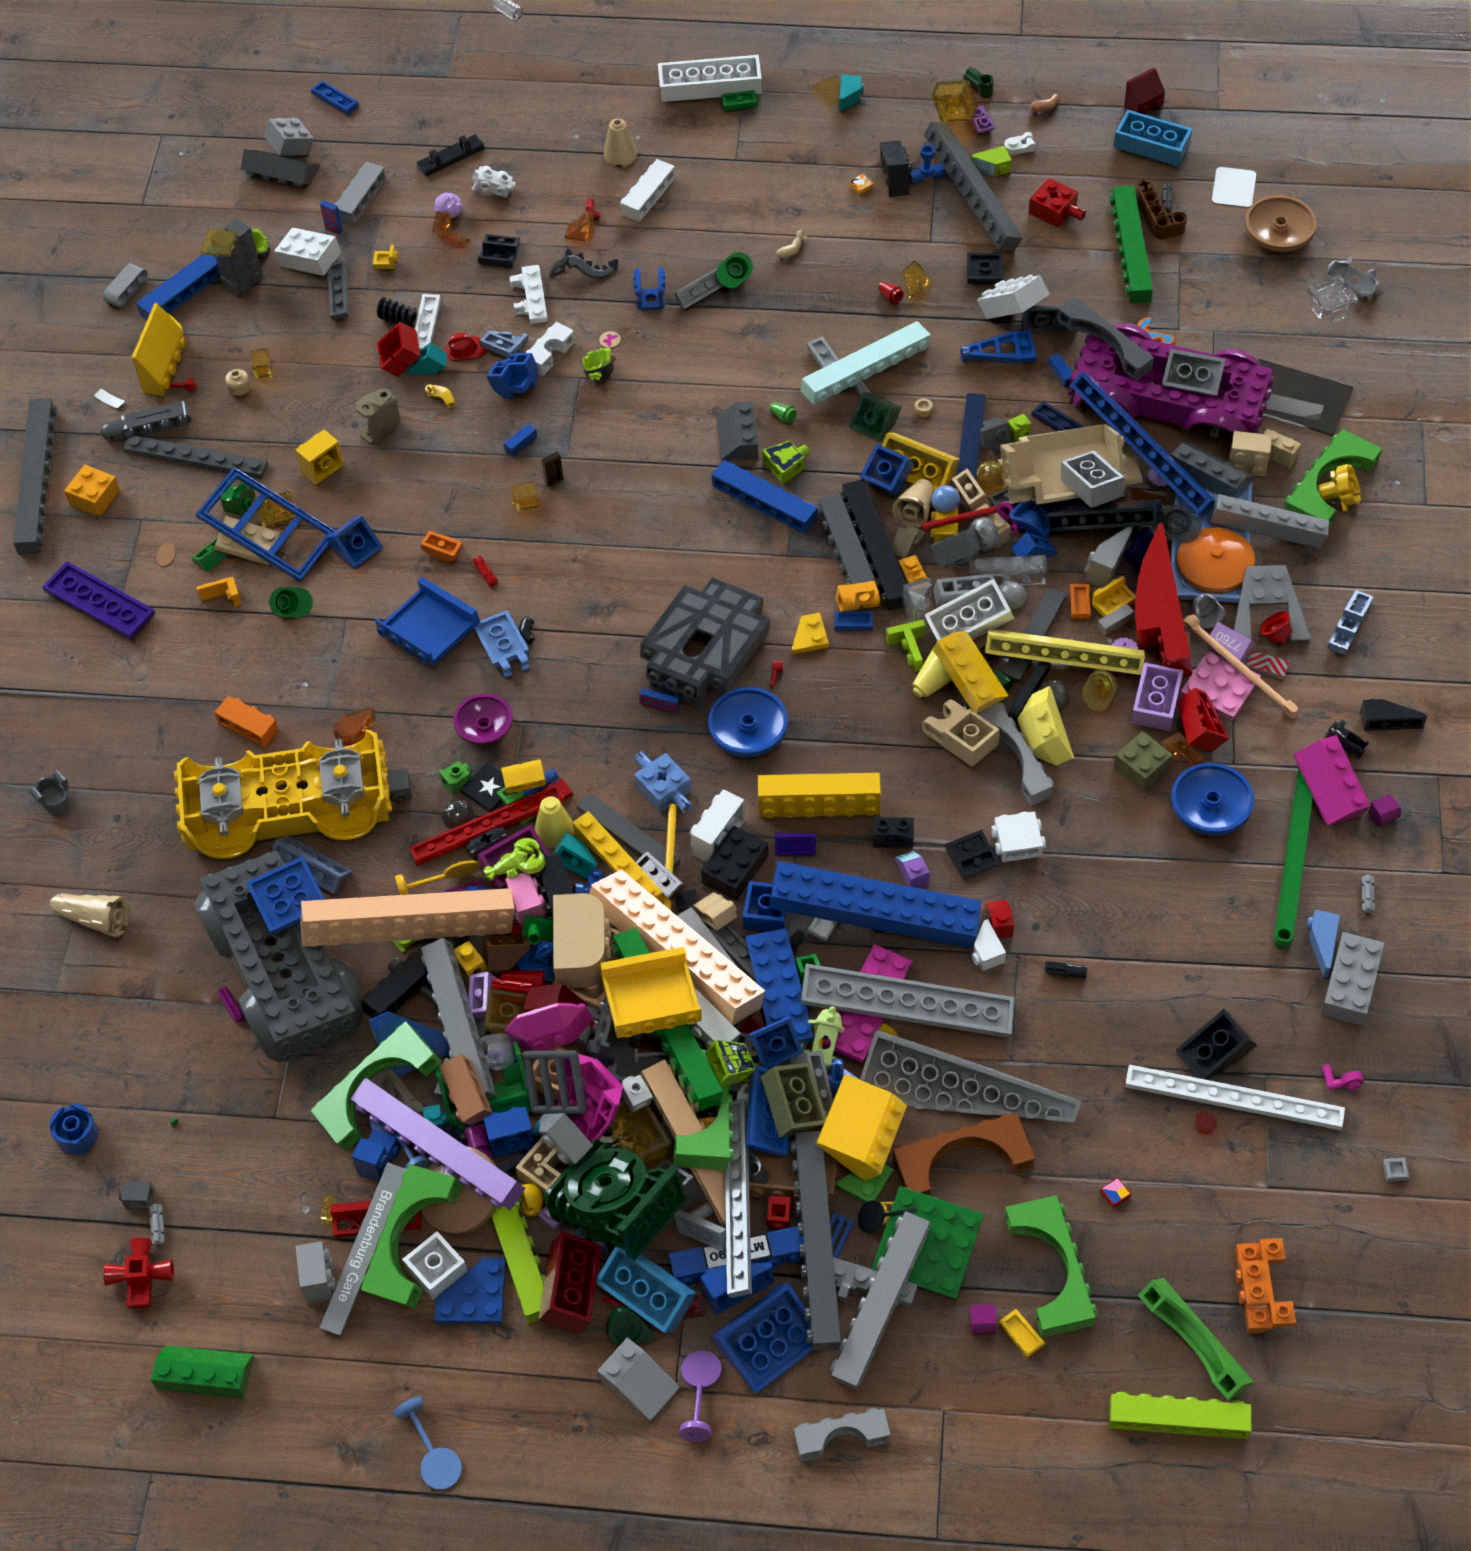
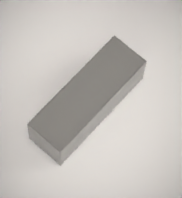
M1125 604L1100 619L1097 628L1105 636L1132 620L1134 611Z

